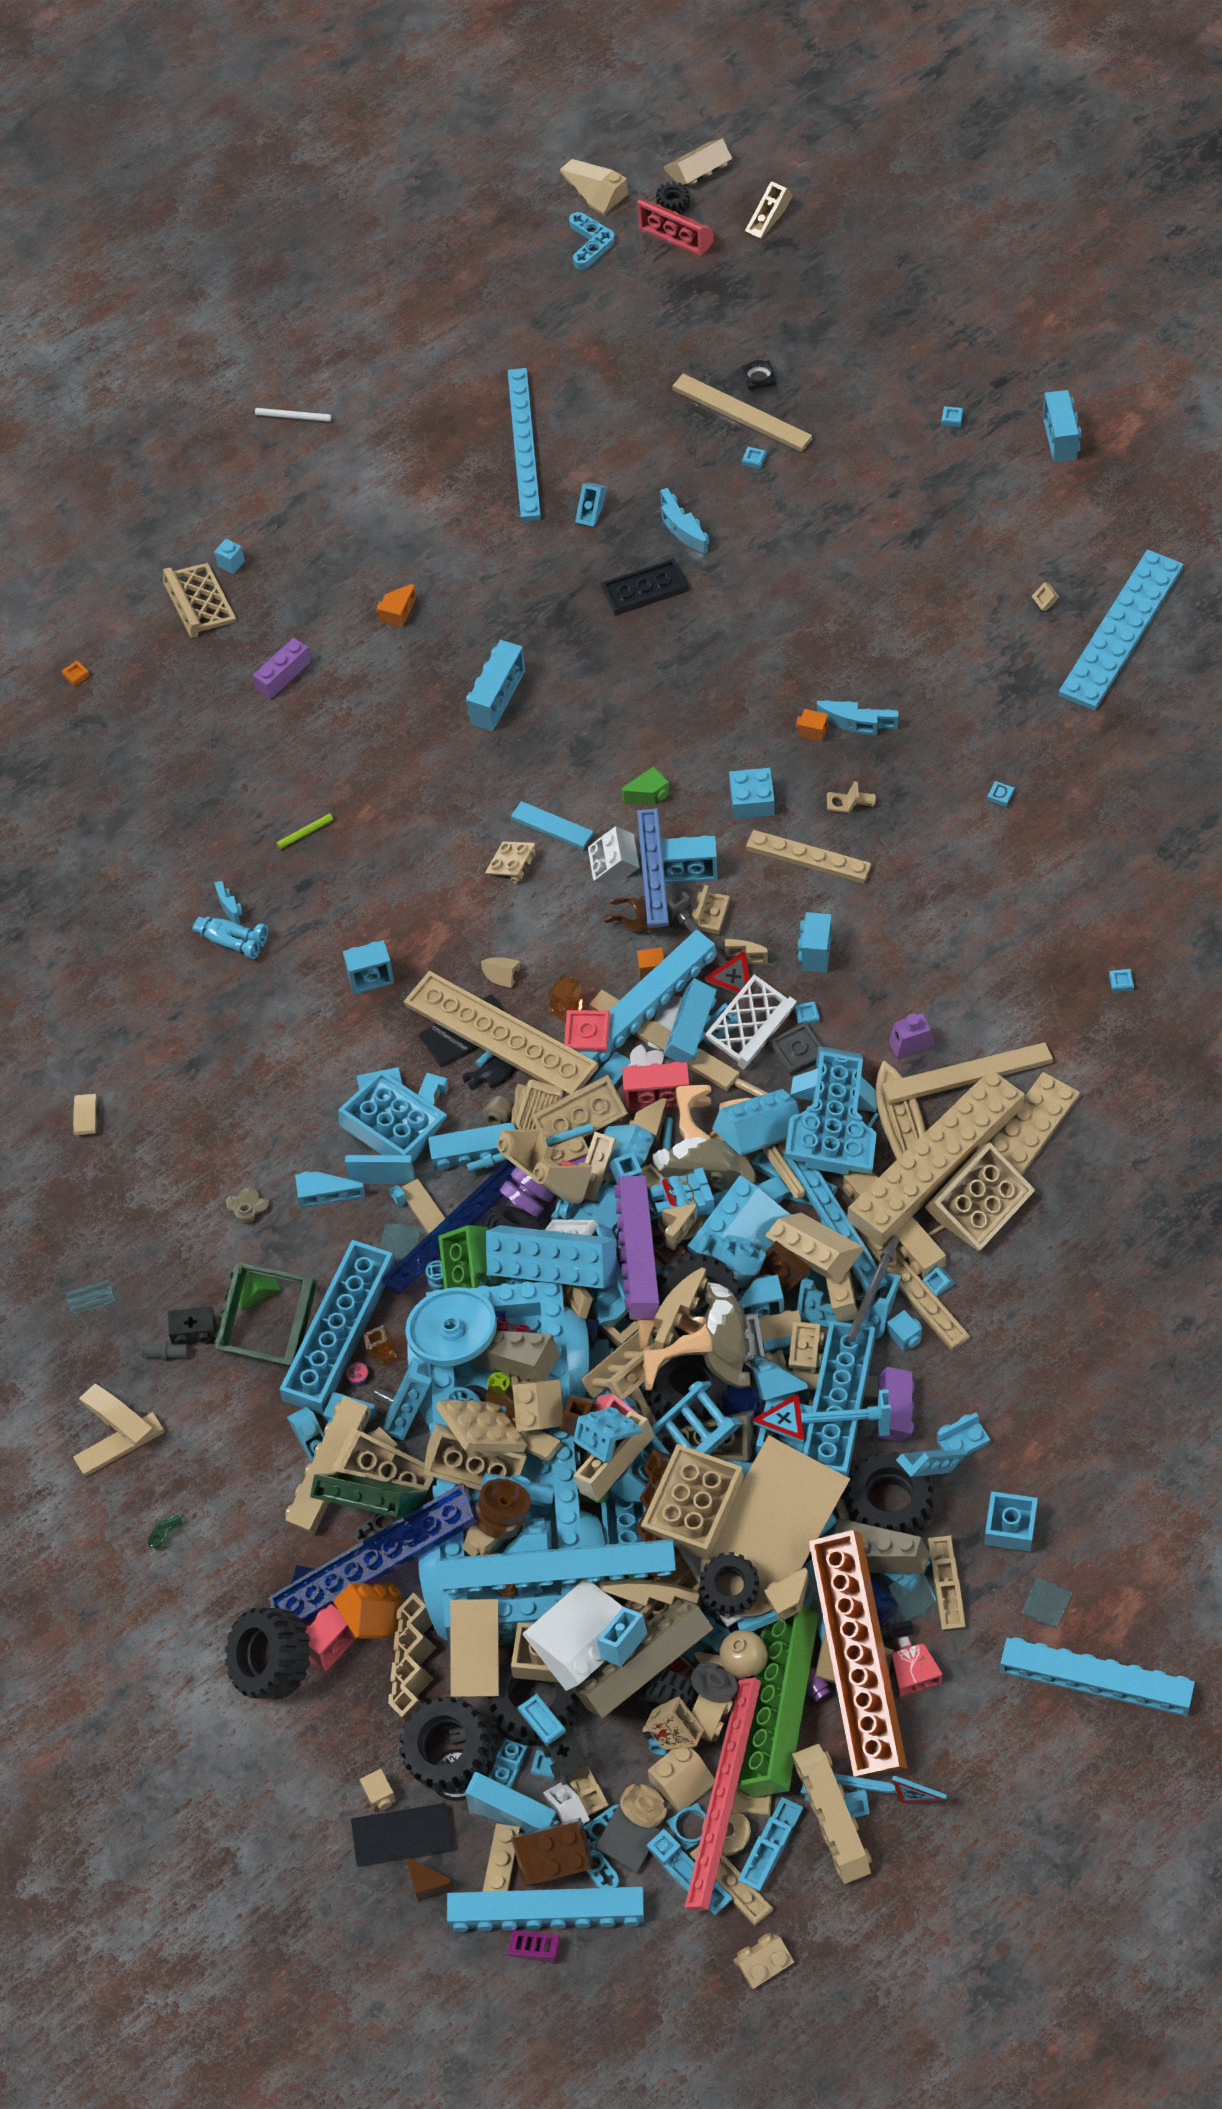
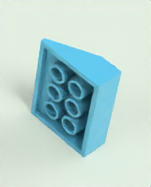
M382 1070L338 1109L339 1126L380 1154L410 1155L412 1163L420 1156L429 1143L428 1137L434 1136L447 1117L446 1113Z
M740 1175L689 1243L688 1252L691 1254L699 1253L697 1248L704 1232H712L722 1238L727 1237L729 1240H732L733 1236L743 1237L754 1242L753 1247L758 1251L763 1249L765 1252L772 1245L765 1235L778 1218L790 1216V1214L760 1188ZM704 1250L703 1254L714 1257L710 1251ZM732 1270L735 1274V1280L739 1282L740 1289L743 1290L753 1275L741 1274Z

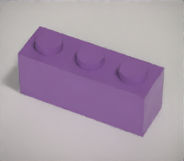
M293 637L252 675L255 690L271 700L311 662L308 647Z
M886 1367L878 1376V1398L879 1390H889L888 1405L891 1404L889 1435L880 1436L877 1423V1438L903 1443L912 1435L914 1430V1423L912 1422V1413L914 1411L912 1393L915 1383L912 1381L911 1371Z

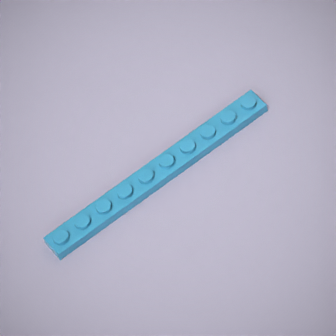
M527 368L508 370L521 522L541 520Z

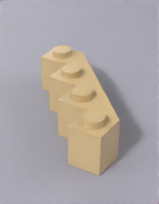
M414 1592L397 1609L396 1619L399 1622L398 1631L395 1632L393 1649L396 1653L395 1662L392 1663L390 1680L393 1684L392 1694H389L388 1704L407 1722H410L412 1719L410 1713L413 1710L418 1712L421 1709L420 1704L424 1703L418 1695L434 1679L421 1664L437 1648L424 1635L432 1625L425 1602Z
M816 1744L793 1753L792 1756L797 1774L805 1786L809 1804L818 1818L823 1839L831 1851L835 1869L842 1882L846 1884L871 1874L869 1863L872 1862L867 1848L864 1849L856 1831L859 1830L855 1817L849 1814L843 1799L846 1797L842 1785L837 1784L831 1769L832 1760L828 1751L823 1752L820 1745Z

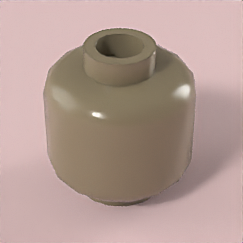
M494 1096L491 1098L483 1111L487 1124L494 1126L509 1123L512 1118L513 1103L504 1096Z

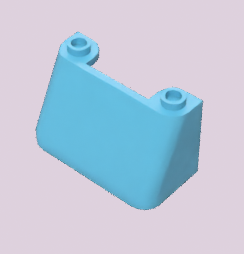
M810 1269L800 1285L797 1310H799L800 1318L803 1321L829 1327L830 1321L837 1322L832 1309L826 1277ZM885 1272L884 1277L887 1285L884 1288L889 1289L887 1298H880V1294H876L875 1300L877 1302L871 1304L862 1325L875 1327L874 1339L880 1338L885 1331L901 1275ZM854 1319L845 1321L843 1323L853 1324Z

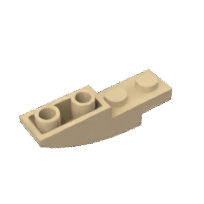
M700 1268L683 1279L660 1306L654 1323V1327L659 1329L655 1338L654 1350L664 1349L666 1345L670 1346L674 1337V1333H672L674 1326L678 1327L680 1325L683 1315L689 1317L691 1310L695 1311L700 1300L698 1294L700 1291L704 1292L708 1282V1278H705L706 1269Z

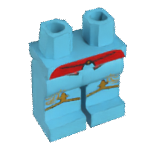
M703 1167L694 1169L693 1174L680 1177L660 1178V1185L649 1187V1196L652 1202L663 1200V1202L654 1203L657 1218L662 1217V1211L665 1209L690 1204L696 1205L697 1216L712 1214L714 1211V1198Z

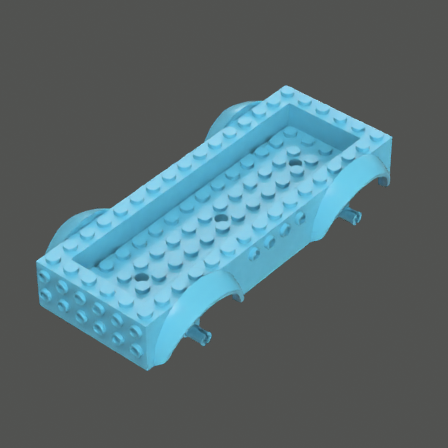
M527 1281L514 1285L505 1283L500 1286L489 1287L483 1285L477 1288H470L483 1294L490 1301L496 1318H505L509 1320V1323L515 1325H527L531 1330L537 1331V1333L552 1334L560 1355L546 1380L560 1379L563 1414L572 1394L586 1397L587 1390L581 1379L589 1372L587 1326L585 1318H579L572 1307L564 1304L561 1283H534ZM434 1290V1291H432V1292H426V1297H427L428 1295H430V1294L436 1292V1291H439V1290ZM408 1343V1365H410L413 1357L419 1358L412 1352ZM420 1359L417 1373L432 1378L419 1407L426 1424L429 1426L430 1437L435 1423L448 1426L436 1409L439 1400H443V1397L449 1390L469 1385H478L488 1390V1378L493 1373L502 1371L496 1370L493 1372L471 1365L470 1361L454 1366H436ZM500 1405L501 1409L505 1412L506 1406ZM561 1426L539 1429L560 1440L563 1446L549 1462L524 1450L526 1460L520 1476L526 1477L534 1483L554 1487L551 1505L544 1507L530 1504L524 1525L527 1522H531V1519L544 1518L545 1521H551L553 1549L605 1545L603 1530L598 1517L580 1510L579 1489L573 1475L577 1472V1466L581 1465L580 1451L576 1452L577 1444L573 1441L574 1435L560 1431ZM437 1478V1485L433 1486L434 1500L438 1499L439 1523L422 1535L418 1563L422 1593L431 1622L437 1634L448 1641L450 1648V1600L498 1599V1646L515 1644L518 1622L535 1623L584 1578H577V1582L563 1584L562 1580H553V1584L542 1586L543 1593L519 1595L517 1590L511 1597L500 1595L496 1589H491V1586H482L480 1591H468V1588H458L456 1593H444V1589L438 1590L435 1561L441 1558L471 1556L463 1550V1546L481 1491ZM510 1538L507 1542H505L495 1551L498 1554L504 1553L506 1545L511 1541L512 1538ZM601 1576L599 1581H592V1583L599 1587L600 1582L606 1580V1576Z

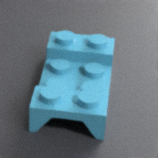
M602 1226L595 1228L598 1236L615 1238L612 1228ZM617 1258V1283L603 1289L585 1286L593 1298L591 1304L599 1325L609 1327L616 1325L629 1312V1310H625V1296H628V1294L623 1293V1280L625 1278L622 1277V1271Z

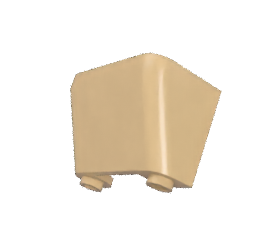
M544 1129L501 1130L497 1147L504 1157L538 1184L566 1202L578 1204L583 1201L592 1166L587 1162H581L578 1166H559L551 1159L553 1148L548 1147L546 1143V1138H549L550 1134Z

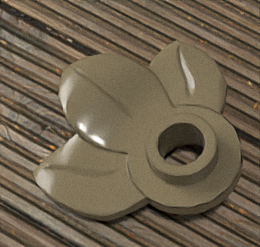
M249 1187L243 1189L239 1196H228L226 1206L229 1211L234 1212L239 1222L250 1223L254 1220L257 1213L264 1212L268 1208L269 1199L259 1198L258 1191L255 1188Z

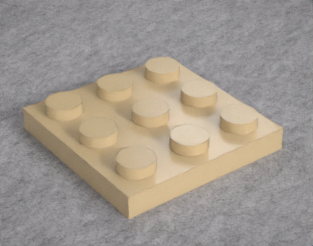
M439 1400L436 1409L465 1451L524 1452L527 1446L499 1404L473 1400Z

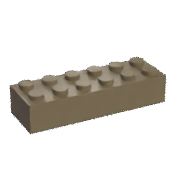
M684 1599L675 1600L669 1605V1609L666 1612L656 1615L651 1619V1624L646 1627L647 1635L622 1667L604 1661L583 1682L573 1687L572 1689L587 1710L601 1718L605 1717L714 1629L700 1608Z

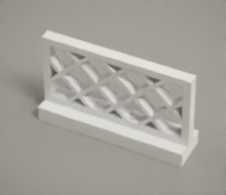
M754 974L706 1032L704 1037L738 1062L737 1066L745 1070L792 1012L797 1001L792 997L787 999ZM753 983L761 987V994H751L750 987ZM775 997L780 1001V1004L769 1007L767 998ZM763 998L765 1007L754 1008L752 999ZM749 999L750 1008L739 1009L738 1001ZM766 1012L767 1020L756 1022L755 1013ZM751 1013L752 1022L742 1023L740 1014ZM736 1014L738 1024H727L726 1016ZM754 1027L755 1035L744 1037L743 1028ZM739 1028L740 1037L729 1038L728 1029ZM724 1029L726 1039H717L712 1033L715 1030ZM741 1042L742 1051L739 1054L731 1049L730 1043Z

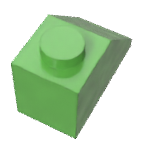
M652 767L621 788L622 801L624 803L654 805L658 801L664 800L670 794L669 782Z

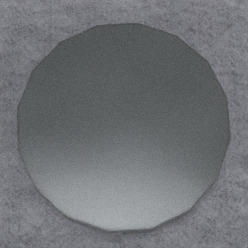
M710 1662L700 1663L694 1669L691 1676L692 1686L696 1692L712 1702L725 1703L732 1700L738 1689L735 1677L729 1672L722 1670V1666Z

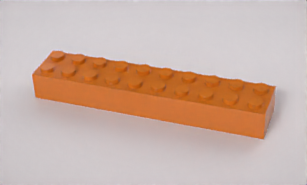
M852 1530L809 1541L853 1776L867 1778L907 1769L862 1534Z

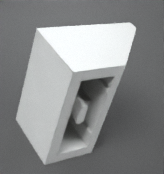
M615 826L588 847L594 882L627 878L640 868L634 834Z

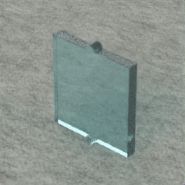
M384 1223L381 1249L393 1253L396 1262H416L421 1227L405 1225L404 1223Z
M924 1573L902 1574L900 1579L888 1586L904 1621L910 1620L919 1613L923 1614L925 1609L937 1602Z
M1036 1577L1021 1614L1036 1620L1038 1624L1044 1623L1057 1629L1073 1592L1057 1586L1056 1583L1051 1584Z

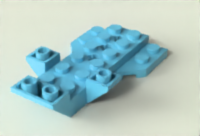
M819 1046L816 1060L817 1068L793 1077L790 1096L810 1100L812 1105L799 1115L795 1114L790 1117L784 1154L785 1159L805 1162L804 1167L844 1175H848L849 1170L867 1174L872 1173L877 1133L871 1127L868 1128L857 1109L876 1112L877 1091L861 1077L863 1063L861 1054Z

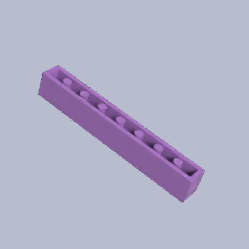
M619 1176L618 1185H614V1198H618L616 1200V1214H620V1216H617V1229L621 1230L619 1232V1245H623V1248H620V1261L625 1263L622 1264V1277H626V1280H623V1293L628 1294V1296H625V1310H629L630 1319H655L659 1307L646 1176Z

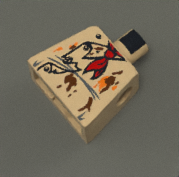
M676 1697L656 1707L643 1727L644 1737L647 1740L655 1738L665 1750L695 1747L704 1731V1728L680 1697Z

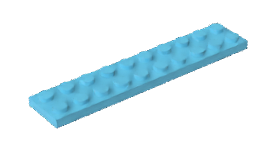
M1147 549L1060 688L1059 697L1096 711L1183 570V563Z

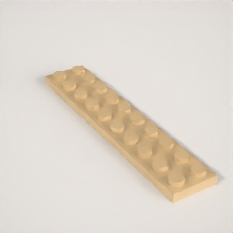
M431 971L424 976L404 1000L405 1006L543 1083L562 1088L563 1094L567 1096L581 1089L599 1067L598 1063Z

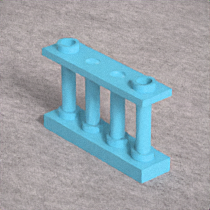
M697 1381L689 1387L688 1390L690 1392L651 1427L654 1438L649 1443L654 1449L670 1454L656 1437L666 1428L679 1445L710 1455L743 1423L738 1417H725L705 1393L712 1385L710 1381ZM697 1398L718 1423V1428L713 1433L708 1432L689 1408ZM681 1413L700 1435L702 1443L699 1446L692 1447L672 1422Z

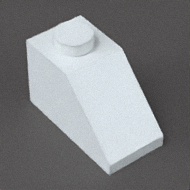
M560 1782L543 1792L551 1808L556 1811L561 1823L581 1817L584 1826V1823L590 1820L579 1796L567 1784L562 1785Z

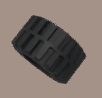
M511 1206L492 1207L484 1227H488V1230L499 1225L542 1230V1225L537 1218L522 1209Z
M729 1552V1555L719 1554L718 1558L714 1556L710 1559L709 1564H705L704 1570L700 1575V1593L705 1605L711 1607V1611L714 1613L716 1611L720 1612L721 1616L730 1614V1617H734L736 1613L740 1615L745 1613V1610H749L753 1602H756L759 1592V1576L757 1575L756 1567L752 1566V1562L749 1559L745 1560L743 1555L735 1556L734 1552ZM724 1573H734L741 1577L744 1587L735 1596H725L719 1593L715 1587L717 1578Z
M665 1668L635 1693L636 1700L649 1712L676 1697H680L692 1712L699 1696L689 1679Z

